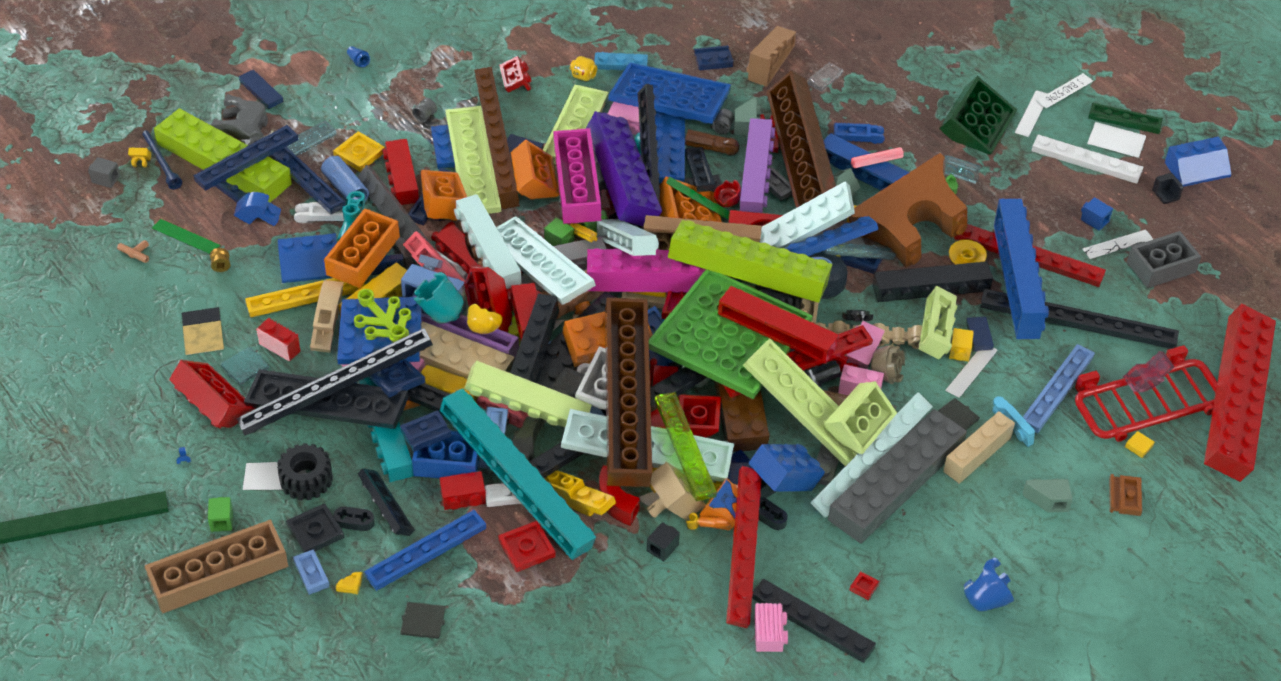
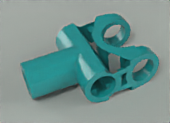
M353 191L348 194L346 206H343L342 209L344 222L337 242L364 210V193ZM353 197H360V199H357V200H354V199H352V198H353Z

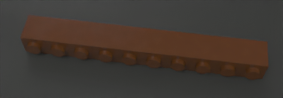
M492 66L475 69L501 209L519 207L518 192Z

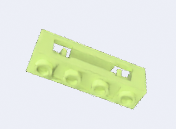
M938 286L935 287L926 300L919 350L940 359L952 347L950 340L953 336L952 327L956 320L954 313L957 310V296Z

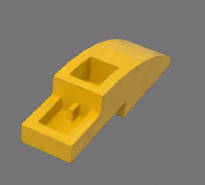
M557 470L544 478L552 485L556 493L564 498L568 506L589 517L594 513L602 516L616 503L614 496L585 486L583 479Z

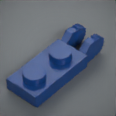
M834 123V135L846 141H871L873 144H881L885 140V137L882 135L884 134V128L881 126Z

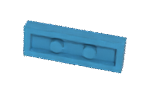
M595 52L594 62L597 69L625 70L629 62L647 66L648 55Z

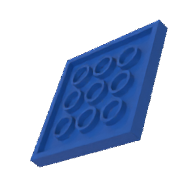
M398 297L401 306L394 315L393 322L395 325L398 324L400 319L399 311L403 308H408L412 316L406 324L409 335L421 330L422 308L414 301L416 297ZM374 298V302L386 314L389 298ZM342 299L337 356L338 365L350 364L394 343L387 337H377L374 340L365 338L364 330L367 327L373 326L376 329H387L386 326L366 325L363 328L355 327L354 317L356 315L362 314L366 317H376L368 307H363L358 299ZM420 352L404 360L420 362Z

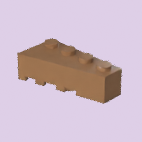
M776 26L750 53L747 66L749 81L764 86L769 85L795 46V31Z

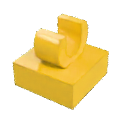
M129 148L128 155L132 158V166L136 167L137 161L142 160V166L146 168V160H151L152 154L148 148Z

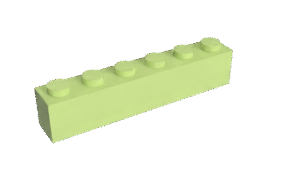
M479 361L472 365L464 388L474 396H484L493 403L505 404L511 410L523 411L532 418H541L547 420V423L551 425H560L562 427H566L570 409L590 413L592 406L584 401Z

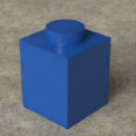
M1094 197L1089 203L1086 202L1083 205L1081 221L1100 231L1110 222L1113 208Z

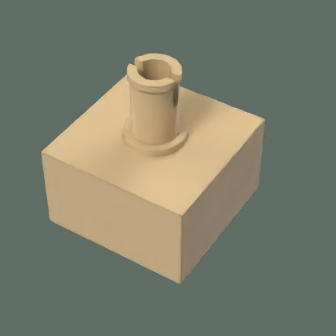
M667 461L652 473L651 484L659 498L648 506L647 510L654 518L665 509H668L688 521L690 513H697L706 505L687 474H683Z

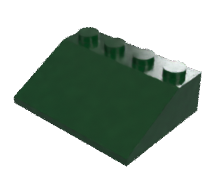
M976 76L965 86L939 130L952 141L990 155L1018 109L979 76Z

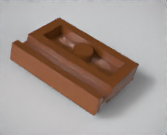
M1114 474L1110 475L1109 507L1111 513L1118 511L1119 514L1141 516L1142 484L1140 477L1123 475L1115 477Z

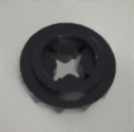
M846 310V312H842V318L852 321H871L874 314H870V311Z

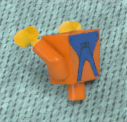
M727 478L723 482H712L711 489L714 494L700 512L699 518L696 513L689 514L690 521H686L688 529L694 530L700 526L730 531L735 525L738 484L732 483Z

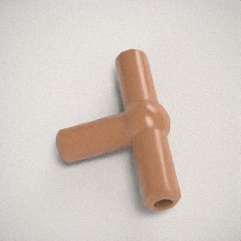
M143 240L134 248L122 243L117 245V249L128 254L130 258H136L144 263L149 261V256L141 253L149 246L146 240Z

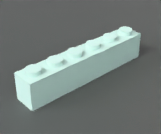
M476 194L456 200L455 217L461 221L464 233H468L469 242L475 246L477 257L483 260V267L491 268L504 278L506 289L511 288V285H520L521 270L479 196Z
M601 219V221H597V237H602L603 242L632 256L656 255V250L658 249L656 235L619 219Z

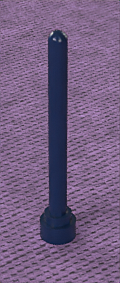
M143 131L144 139L167 176L166 183L168 187L172 190L180 188L183 183L181 177L173 173L149 131Z

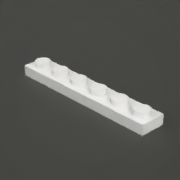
M1041 135L1037 136L1032 147L1033 152L1136 184L1143 170L1142 166Z

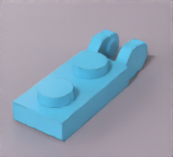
M1001 396L994 398L993 413L996 414L999 411L1014 421L1013 431L1017 439L1021 442L1023 441L1027 447L1033 445L1035 430L1007 400H1004Z

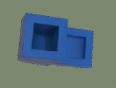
M251 192L244 195L237 202L234 216L249 225L259 217L275 226L278 223L281 208L268 202L269 195Z

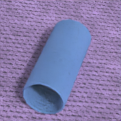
M331 156L323 162L321 172L345 200L348 194L353 191L364 193L365 201L369 196L368 189L341 157ZM353 197L352 199L357 200L360 197Z

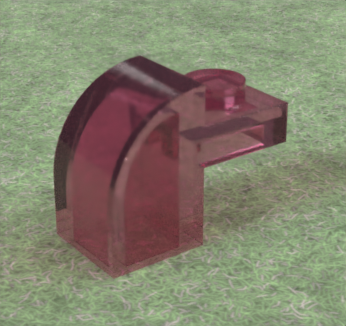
M1159 351L1146 364H1136L1123 378L1133 392H1146L1161 384L1165 380L1163 377L1174 368V365L1164 351Z

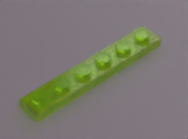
M672 392L655 396V403L695 501L716 497L717 491L676 393Z

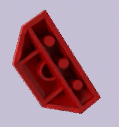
M471 267L464 282L468 306L477 304L481 309H487L489 312L500 314L502 322L498 329L507 333L512 313L504 278L489 267Z

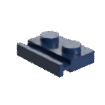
M729 45L694 49L699 71L733 67Z
M438 410L400 425V431L413 452L452 436L451 430L448 429Z

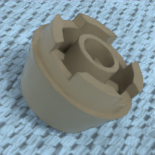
M890 344L876 349L871 359L872 371L884 373L883 381L889 384L903 380L904 375L900 374L902 366H905L904 351L900 350V346Z

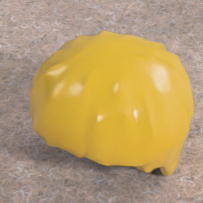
M477 304L469 306L467 324L471 331L478 334H488L497 330L501 325L502 317L500 314L489 312L487 309H481Z

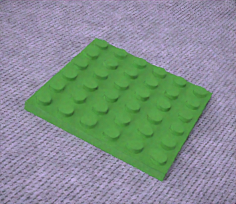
M706 269L649 339V349L754 399L763 385L743 364L769 338L718 315L719 300L729 287L733 286L810 322L813 315L728 276ZM772 340L787 355L791 348Z

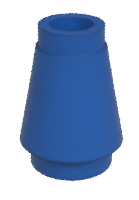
M354 46L347 49V55L357 67H366L370 63L368 52Z

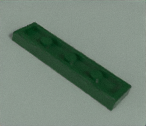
M1093 102L1088 119L1155 134L1160 133L1163 118Z

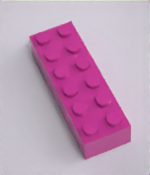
M590 128L553 131L563 224L601 221V201Z
M587 249V274L594 279L596 285L588 291L688 292L706 269L668 258L669 250L657 249L656 255L632 256L620 249Z

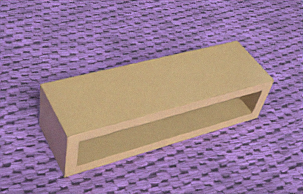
M998 411L946 457L943 472L960 484L1011 439L1015 422Z

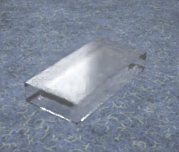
M829 62L808 79V85L822 92L843 75V69Z

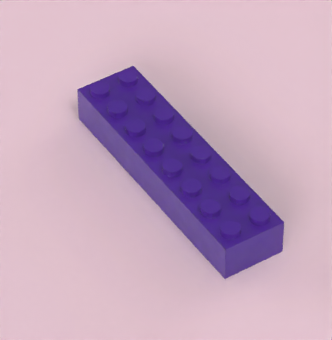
M595 111L586 129L590 128L593 150L618 219L644 226L646 215L660 216L662 209L629 124L623 117H615L605 112Z

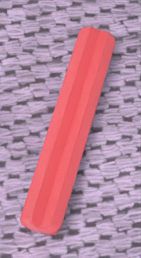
M901 147L857 156L851 159V165L853 168H859L900 159L903 157L904 152Z

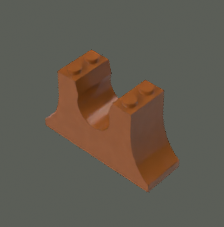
M941 153L855 207V214L849 216V223L868 216L877 222L878 230L861 237L871 239L885 246L906 268L918 263L922 258L921 236L916 227L913 226L914 224L921 221L933 222L940 227L943 233L951 238L957 234H962L967 229V206L955 195L946 182L945 157Z

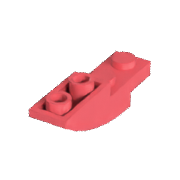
M415 231L403 244L421 267L424 266V263L418 262L420 254L442 260V268L435 267V270L432 271L442 272L446 276L465 282L461 275L447 260L439 255L419 232Z

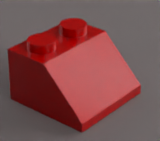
M680 395L677 432L705 438L719 432L721 397Z

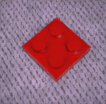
M538 521L498 535V541L516 573L556 557V552Z

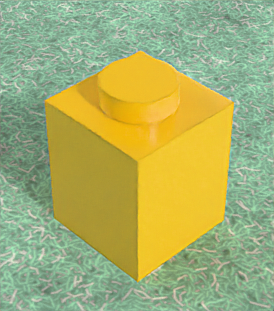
M953 329L949 359L969 362L973 331Z

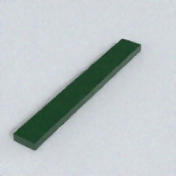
M166 491L0 522V544L167 513L169 509Z

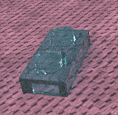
M949 155L945 156V174H952L954 177L977 183L981 166Z

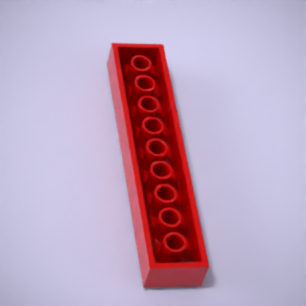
M1242 303L1228 317L1204 459L1205 465L1239 482L1249 475L1255 467L1276 320Z

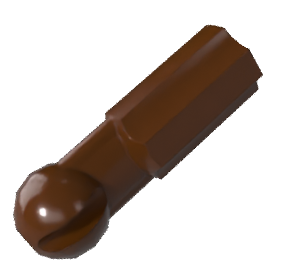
M688 129L685 137V145L703 147V149L724 153L728 156L735 155L740 148L739 142L734 138L721 137Z

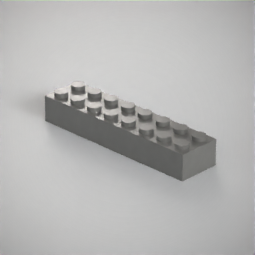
M933 409L830 505L828 521L862 544L945 464L946 457L965 441L967 430Z

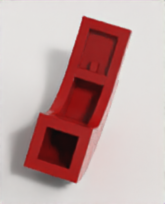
M603 465L599 477V491L614 496L616 501L606 512L617 521L631 526L640 511V498L626 493L619 486H607V466Z

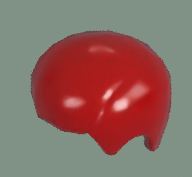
M725 180L722 185L717 186L716 190H714V200L722 207L737 205L741 198L742 189L737 180L733 182Z

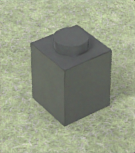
M97 157L89 166L88 173L92 183L112 188L120 178L117 162Z

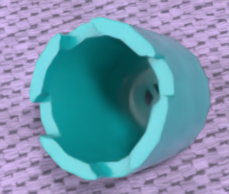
M435 273V278L429 282L425 279L414 292L416 295L414 301L435 322L441 324L453 322L460 317L464 306L463 297L445 273Z

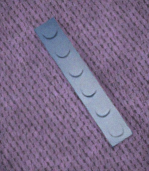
M1077 344L1025 413L1023 418L1036 433L1040 432L1076 383L1078 376L1094 358V352Z

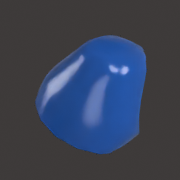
M995 557L986 561L982 573L975 582H972L970 579L964 584L965 596L977 611H988L1014 602L1012 593L1007 587L1010 578L1006 573L1000 576L997 575L995 568L1001 565V563Z

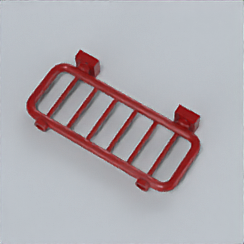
M1183 345L1167 350L1163 360L1164 367L1097 386L1100 379L1097 370L1079 375L1075 385V389L1078 392L1075 396V404L1087 425L1097 437L1103 439L1114 437L1117 442H1121L1127 438V433L1201 411H1204L1207 416L1212 415L1215 399L1210 401L1205 399L1186 368H1199L1215 393L1217 380L1204 362L1198 359L1185 360L1188 349ZM1182 370L1203 403L1189 406L1168 373ZM1165 375L1185 408L1171 411L1151 378ZM1147 380L1167 413L1154 417L1133 384ZM1129 385L1149 416V419L1135 422L1116 389ZM1111 390L1132 424L1117 427L1098 394ZM1094 396L1114 429L1108 431L1101 430L1084 404L1083 399Z

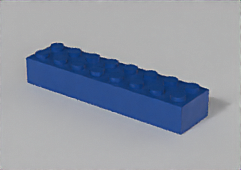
M999 199L993 226L1016 339H1040L1042 331H1045V318H1048L1049 309L1048 306H1045V291L1041 289L1042 277L1038 275L1039 263L1035 261L1036 249L1032 248L1033 235L1029 234L1030 222L1026 220L1027 208L1023 206L1022 199Z

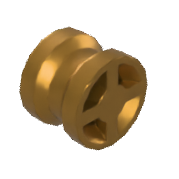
M216 248L211 251L210 260L213 271L225 272L230 268L228 250Z

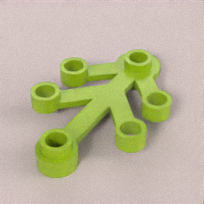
M362 289L358 292L359 303L363 307H368L376 317H366L362 314L356 315L354 317L355 327L363 328L366 325L386 326L387 328L376 329L373 326L367 327L364 330L366 339L374 340L377 337H387L392 342H396L409 336L406 324L412 317L410 309H401L399 311L400 319L398 324L395 325L393 322L395 312L401 306L398 297L393 296L388 299L389 306L385 314L374 302L372 290Z

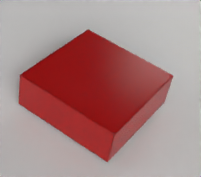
M860 571L851 584L849 591L869 600L879 586L880 581Z

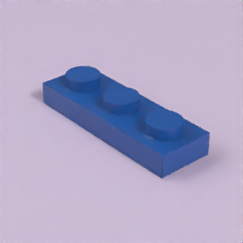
M448 125L431 126L437 168L455 167Z

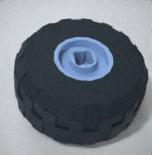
M826 251L808 256L833 264L828 284L821 299H829L840 294L845 289L848 274L844 261L839 256L837 257L835 254Z

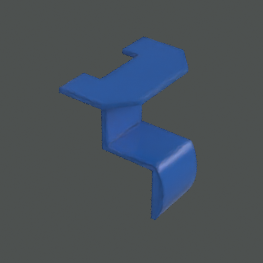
M180 447V457L176 459L177 464H180L182 461L191 462L190 457L186 456L185 447Z

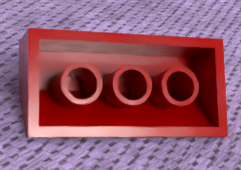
M180 360L169 379L175 385L174 388L187 397V401L196 405L199 408L198 411L211 420V424L217 428H232L238 424V417L256 409L252 406H246L244 404L245 397L208 363Z

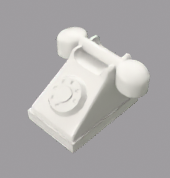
M599 346L591 364L583 363L577 369V380L581 384L575 398L589 403L595 408L606 410L605 348Z

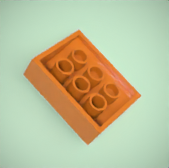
M669 177L664 178L659 186L662 209L661 217L722 222L718 213L666 184ZM678 181L697 192L695 186ZM697 192L717 204L714 200V192Z

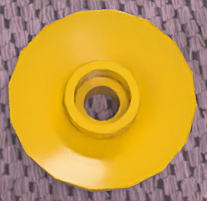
M960 240L950 246L949 258L954 264L985 262L987 253L984 247L975 241Z

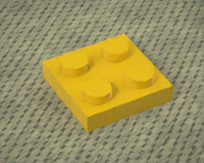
M358 131L334 149L333 155L341 157L346 164L361 172L366 165L369 166L383 155L385 147Z

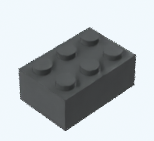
M1181 231L1132 246L1127 263L1144 285L1150 288L1196 273L1201 256Z

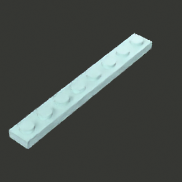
M919 392L916 393L895 415L863 454L858 453L810 503L826 518L829 515L830 505L901 440L933 406Z

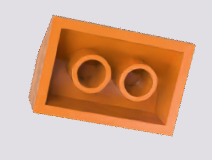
M524 140L511 152L518 193L529 199L559 196L552 155L531 142Z

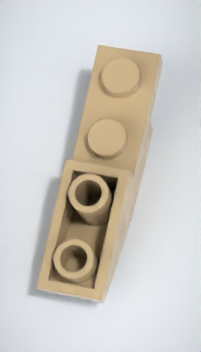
M323 281L313 322L310 350L331 352L335 324L339 313L338 304L341 302L344 282Z

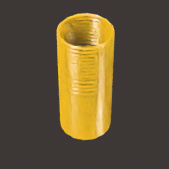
M429 365L425 366L421 371V374L425 376V384L449 394L462 388L464 389L467 379ZM470 394V395L473 397L474 401L476 402V400H477V398H478L479 396H474V395Z

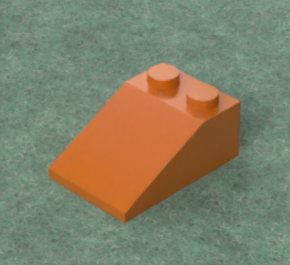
M421 170L424 209L427 217L457 221L454 213L456 200L467 197L459 174L456 172Z

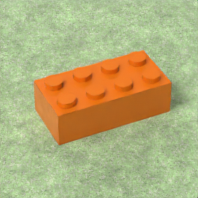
M364 208L324 258L326 275L361 288L399 239L398 221Z
M605 312L564 322L562 333L574 367L583 363H591L599 346L605 348ZM648 323V336L650 339L653 334Z

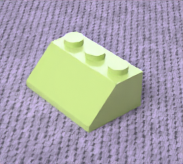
M876 381L859 383L824 424L837 441L857 453L863 454L895 417L897 412Z

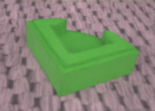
M950 174L945 179L956 195L958 184L956 178Z

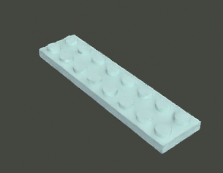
M515 216L496 227L518 267L551 296H556L558 302L562 305L596 286L593 278L518 217Z
M570 409L561 448L607 457L606 416ZM651 426L652 467L659 468L667 461L683 474L723 482L728 477L734 447L733 443Z

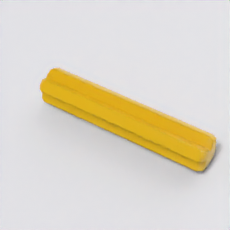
M578 223L570 224L574 228L575 235L591 243L598 240L596 232Z

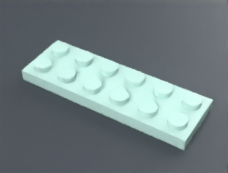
M845 181L761 227L760 243H768L776 248H786L792 243H800L808 237H812L855 214L850 185Z

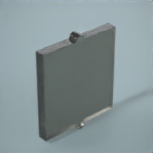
M956 398L938 410V412L965 430L980 419L978 415L969 409V406H965Z
M407 602L405 615L402 616L401 635L439 639L442 625L445 624L443 619L446 606Z

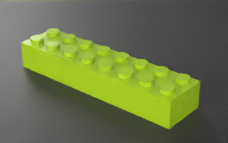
M180 108L154 128L157 145L202 170L248 146ZM266 157L226 179V182L231 185H237L238 189L245 193L260 192L269 195L268 202L270 203L292 185L290 168L270 157Z
M682 220L671 238L668 258L818 303L828 284L833 265L822 259L810 258L805 254L793 253L785 248H776L768 243L756 242L747 237H739L730 232L715 230L710 226L698 225L689 220Z

